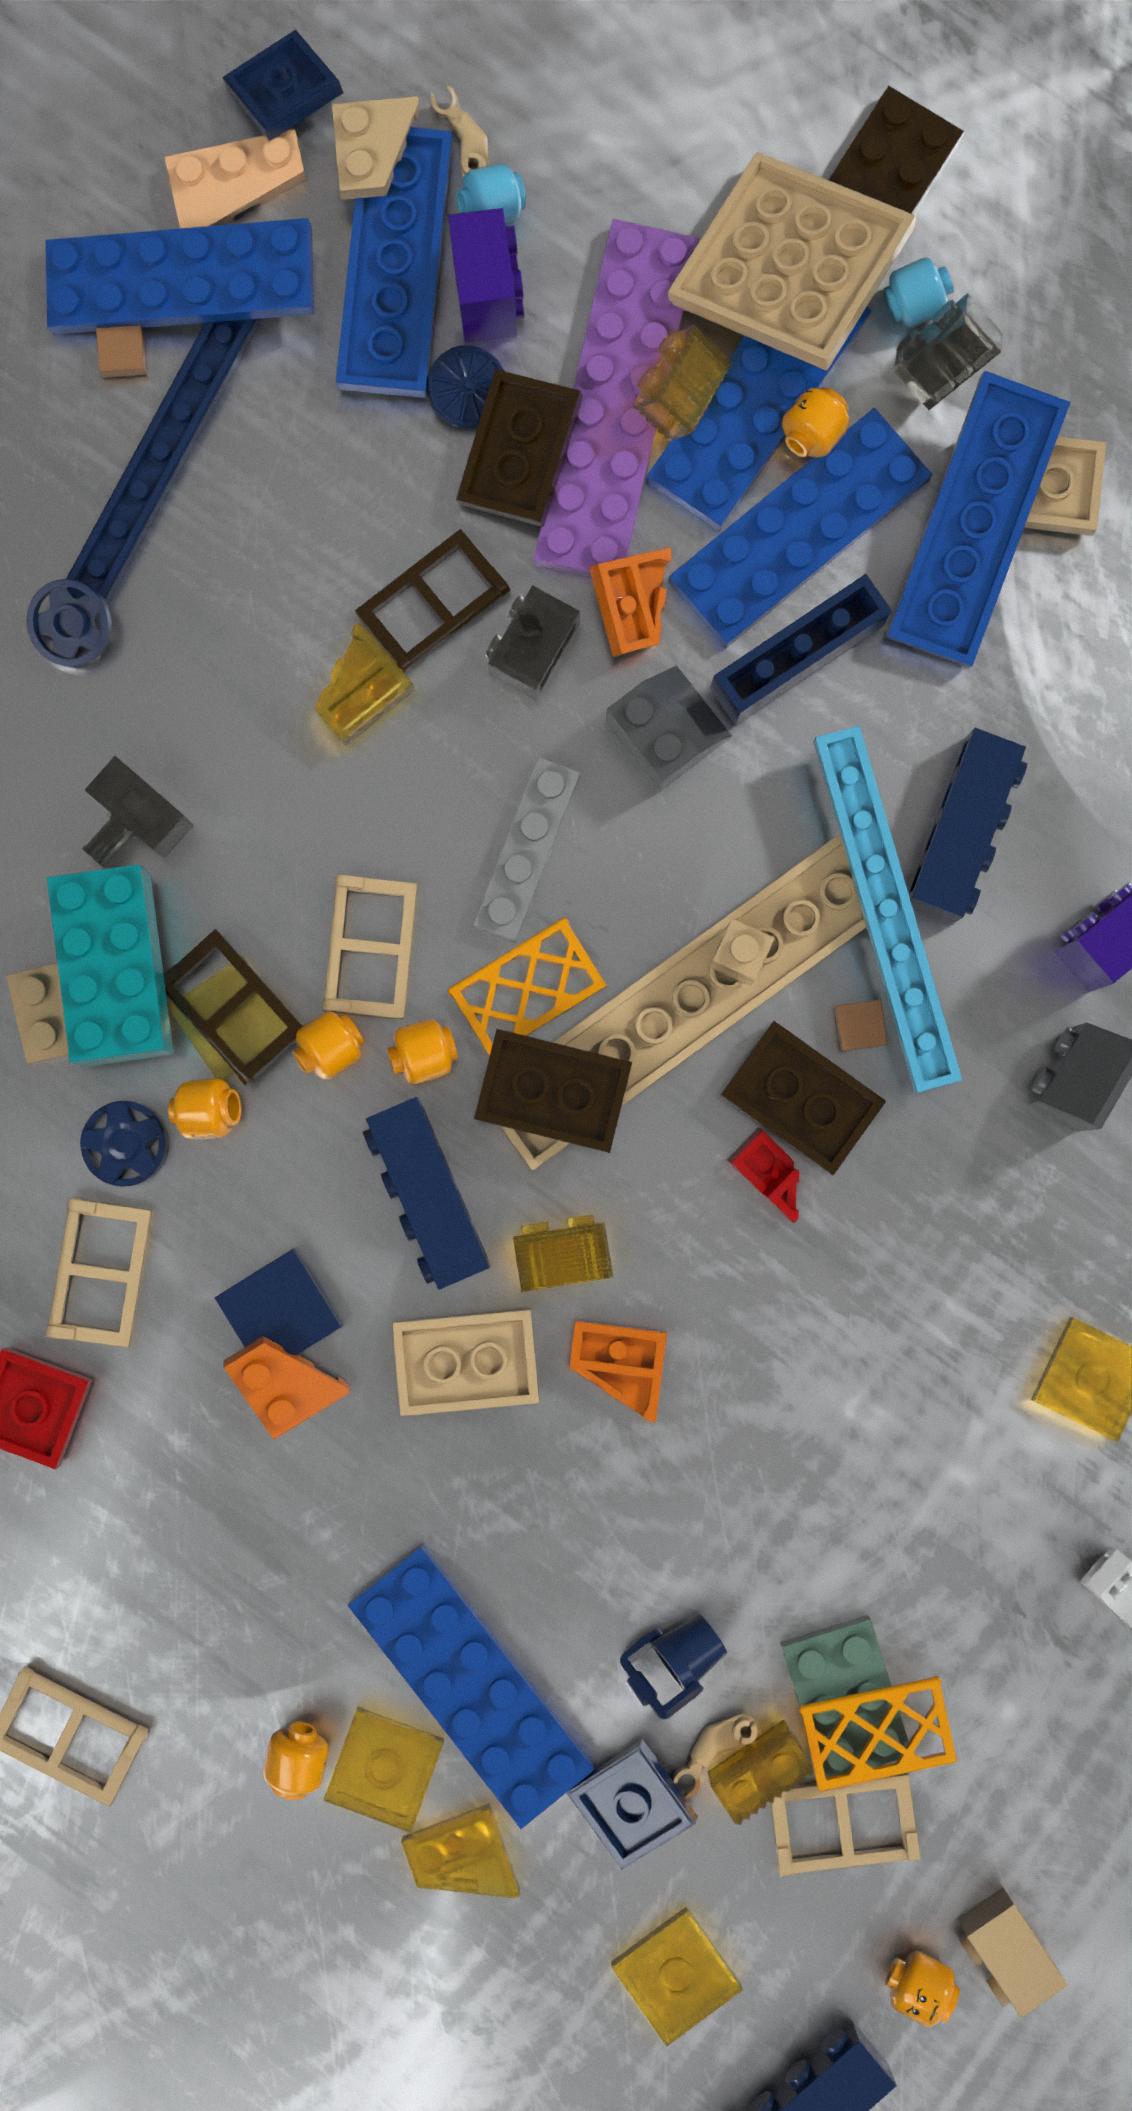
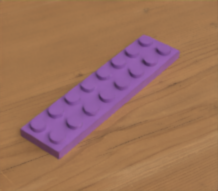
M612 219L573 389L581 391L583 398L545 525L540 529L533 563L536 566L592 578L589 567L625 558L628 555L684 310L672 305L673 302L668 299V291L698 245V237Z

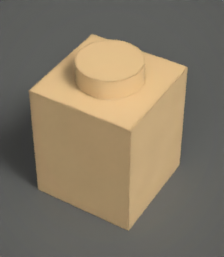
M732 918L727 925L709 967L751 986L761 970L775 937Z

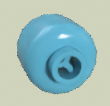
M494 164L469 170L463 178L462 189L458 190L456 195L460 213L503 208L505 226L514 224L520 216V210H524L526 206V192L522 178L517 172H512L506 164Z
M926 257L894 270L889 278V286L884 288V294L895 323L903 321L909 328H914L942 316L948 307L947 295L954 293L953 284L946 266L937 269L934 262Z

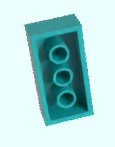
M141 864L46 877L69 1062L80 1067L173 1055L151 874Z

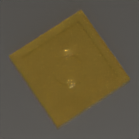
M242 955V958L250 965L246 957ZM229 964L184 996L207 1020L248 982L232 964ZM257 993L221 1025L216 1032L243 1063L247 1065L288 1027ZM174 1003L170 1004L168 1009L214 1077L225 1080L233 1075L235 1072L178 1007Z
M1069 1317L1031 1400L1118 1442L1132 1414V1346L1073 1317Z
M357 1706L323 1801L411 1833L444 1744V1738Z
M687 1906L611 1961L612 1970L666 2047L743 1991L741 1982Z

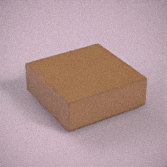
M141 325L96 328L98 365L102 378L147 375L145 338Z
M881 999L836 1005L834 1007L840 1052L888 1045Z

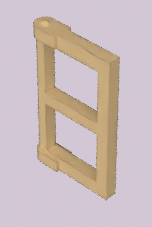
M346 874L335 875V896L322 1011L404 1019L417 883L348 876ZM347 891L404 897L400 944L343 938ZM341 951L398 956L394 1004L336 998Z
M79 1197L74 1199L68 1198L67 1218L46 1336L53 1339L77 1340L129 1348L152 1210L86 1201ZM80 1214L137 1222L129 1271L72 1263ZM70 1275L127 1283L119 1331L62 1323Z
M24 1666L18 1673V1678L0 1712V1751L110 1807L142 1743L146 1741L149 1729L117 1715L35 1673L33 1669ZM30 1687L74 1709L50 1758L6 1736ZM85 1715L129 1737L105 1786L61 1764Z
M908 1773L821 1792L818 1791L817 1783L769 1788L778 1861L776 1867L780 1877L791 1876L797 1873L903 1860H920V1848L918 1845ZM895 1789L903 1846L854 1851L847 1794ZM834 1796L841 1853L792 1859L785 1802Z

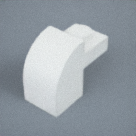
M1111 1547L1093 1564L1090 1571L1080 1582L1132 1630V1561L1120 1550H1114Z

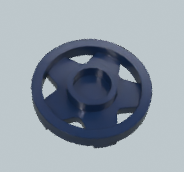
M61 579L44 585L33 596L27 611V629L33 645L43 657L55 664L62 666L87 664L103 653L110 641L112 621L107 602L97 590L82 581ZM69 587L79 589L86 593V595L76 599ZM49 595L50 609L38 613L42 602ZM99 614L101 618V629L95 623V620L99 616ZM40 635L50 636L53 639V652L46 646ZM80 646L90 649L84 656L75 658Z
M132 1101L111 1102L96 1110L86 1122L80 1138L81 1153L87 1168L99 1180L120 1187L138 1185L153 1177L163 1165L168 1150L167 1131L162 1120L149 1107ZM128 1108L141 1112L148 1119L135 1122ZM107 1114L106 1126L94 1129L98 1121ZM158 1137V1152L154 1159L148 1146ZM91 1150L101 1154L102 1158L99 1167L93 1159ZM127 1168L140 1174L131 1179H118Z

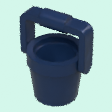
M698 1614L665 1635L660 1629L653 1630L621 1655L620 1664L629 1677L626 1681L627 1685L643 1706L649 1705L659 1718L667 1719L703 1691L704 1687L699 1681L727 1654V1650L705 1618ZM652 1647L666 1669L683 1690L664 1706L657 1699L658 1693L643 1673L637 1671L632 1665L635 1660Z

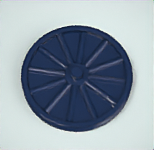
M471 345L456 346L442 353L432 365L427 383L429 400L436 413L453 426L465 429L477 428L494 370L504 371L500 362L488 351Z

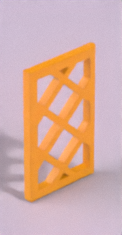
M563 917L448 988L447 992L455 999L490 1056L493 1043L486 1033L489 1017L514 1022L515 1028L513 1033L528 1036L604 989L607 985L570 928L568 919ZM560 930L569 943L566 958L539 952L541 942ZM573 952H575L580 961L572 960ZM522 955L531 958L525 983L499 977L501 967L518 956ZM537 959L564 965L558 991L532 985ZM570 967L586 970L593 984L575 995L564 992ZM479 980L490 982L485 1008L469 1005L461 992ZM497 984L523 990L517 1016L491 1010ZM530 992L556 998L554 1008L535 1020L524 1018ZM475 1014L483 1015L481 1024Z
M936 1676L799 1706V1713L802 1715L818 1791L821 1792L957 1762L941 1690V1678ZM931 1689L933 1704L925 1717L903 1703L909 1693ZM884 1699L891 1704L877 1727L855 1713L859 1705ZM837 1710L843 1715L829 1737L815 1729L812 1714ZM898 1710H901L920 1723L907 1746L884 1733ZM936 1716H937L938 1725H936L935 1723H933V1721H934V1719H935ZM850 1720L872 1734L858 1757L836 1743ZM929 1729L941 1737L944 1752L921 1757L914 1751ZM879 1740L902 1753L895 1763L872 1767L866 1763ZM818 1741L824 1744L821 1750L819 1749ZM831 1750L853 1763L848 1773L825 1777L823 1763Z

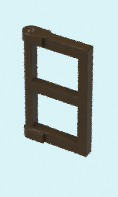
M460 528L357 608L355 613L396 663L397 668L406 673L416 662L497 599L505 596L511 589L507 581L491 566ZM459 549L490 588L453 616L422 577ZM412 585L443 625L406 653L375 613Z
M214 929L182 960L163 975L166 995L238 1075V1078L245 1086L254 1082L269 1065L296 1042L297 1031L303 1027L300 1021L217 929ZM218 949L248 983L209 1019L205 1020L176 986ZM258 993L288 1028L250 1063L245 1065L216 1030Z

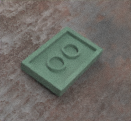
M868 1615L780 1642L799 1706L891 1686L872 1621ZM884 1699L859 1705L855 1713L877 1727L891 1704ZM837 1710L812 1714L815 1729L829 1737L843 1714ZM898 1710L884 1733L907 1746L909 1741ZM850 1720L836 1743L858 1757L872 1734ZM879 1740L866 1763L872 1767L881 1766L897 1761L902 1753ZM818 1741V1745H819V1749H820V1750H821V1748L823 1747L824 1744H822L821 1742ZM831 1750L823 1763L825 1777L848 1773L853 1763Z

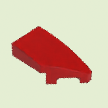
M758 1127L727 1161L794 1224L799 1219V1210L796 1209V1184L799 1183V1170L794 1168V1161L764 1130Z

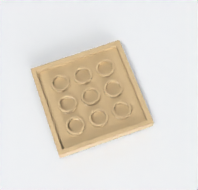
M756 152L670 287L668 299L672 302V305L827 371L913 232L916 216Z

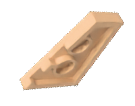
M295 129L287 130L271 141L264 135L164 157L180 229L229 225L235 221L234 216L255 204L262 206L306 180Z

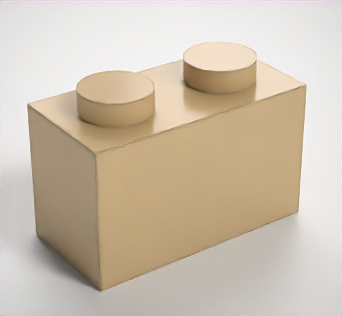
M1004 1888L958 1919L966 1934L959 1941L976 1967L983 1962L993 1975L986 1980L990 1989L1002 2007L1011 2002L1020 2018L1068 1986Z

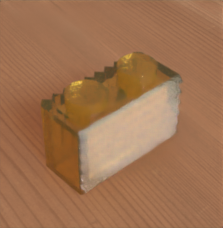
M695 325L680 332L674 330L662 340L658 347L661 357L655 366L649 368L642 375L637 384L641 391L633 404V409L638 410L640 415L645 416L646 421L651 422L652 427L658 428V432L664 434L665 439L668 440L691 434L696 429L695 426L700 422L699 419L704 415L703 412L712 401L711 397L716 394L715 390L720 386L719 383L724 379L723 376L732 365V362Z
M594 1214L566 1218L568 1227L549 1230L548 1221L521 1225L522 1234L513 1236L521 1292L613 1278L605 1222L595 1223Z
M782 1720L757 1737L754 1743L744 1746L707 1773L711 1788L733 1822L742 1825L743 1819L750 1820L751 1813L758 1814V1809H765L767 1802H774V1797L781 1798L782 1791L789 1792L790 1786L797 1787L798 1780L805 1782L806 1775L813 1776L814 1769L806 1751L786 1721Z

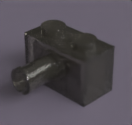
M968 293L956 303L954 300L945 303L934 314L933 322L920 333L915 330L908 334L896 349L894 373L928 410L932 409L1002 351L1003 333Z
M532 585L526 597L519 594L513 602L507 615V619L511 623L503 636L498 633L495 635L486 651L485 658L489 660L488 670L490 676L536 701L580 624V611Z
M116 756L110 760L85 788L89 795L109 811L107 816L110 819L89 843L82 848L104 868H106L108 862L131 837L133 839L139 837L165 859L194 826L179 810Z

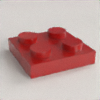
M3 1348L0 1352V1449L52 1469L59 1468L93 1379L10 1348Z

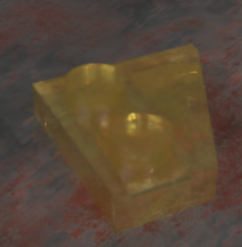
M360 622L353 627L350 633L353 639L343 659L338 658L331 673V682L323 689L315 706L318 715L345 747L416 690L409 678Z
M490 1803L402 1836L401 1844L418 1888L507 1898L520 1896L521 1889Z

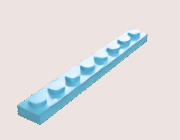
M860 725L815 737L813 741L914 1094L962 1081Z

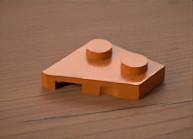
M670 547L589 567L613 657L659 645L662 628L660 614L665 606L667 588H663L662 583L665 564L671 562L672 552Z
M575 1320L569 1368L602 1388L607 1394L627 1405L647 1421L656 1423L667 1332Z
M264 1336L223 1360L224 1369L273 1440L350 1393L349 1385L344 1379L340 1377L335 1379L314 1368V1363L299 1355L288 1354L281 1345Z

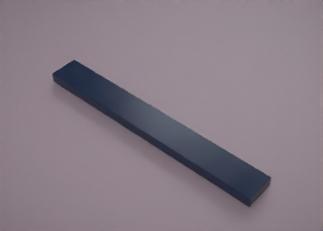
M263 318L204 323L66 579L82 581L92 586L104 597L107 606ZM69 587L76 599L86 595V593L79 589ZM100 614L96 618V621L100 622L101 620Z

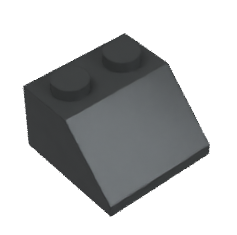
M677 665L644 680L608 707L606 711L605 722L660 792L732 737Z
M1086 1022L1075 1026L1073 1030L1068 1027L1062 1033L1054 1047V1051L1059 1053L1050 1069L1044 1067L1031 1086V1090L1035 1092V1095L1030 1104L1076 1132L1101 1129L1132 1077V1039Z

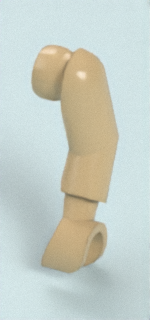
M447 84L448 91L453 99L451 106L445 110L440 109L433 93L431 94V103L438 117L449 119L451 129L461 140L460 169L463 177H465L466 173L471 169L489 166L487 136L468 112H463L459 108L456 92L453 87Z
M738 1714L704 1728L689 1754L691 1757L689 1763L675 1768L672 1773L671 1779L675 1784L684 1774H691L694 1777L692 1786L686 1789L683 1794L686 1799L696 1795L700 1787V1774L704 1768L708 1769L718 1753L754 1743L758 1737V1726L755 1720L750 1715Z

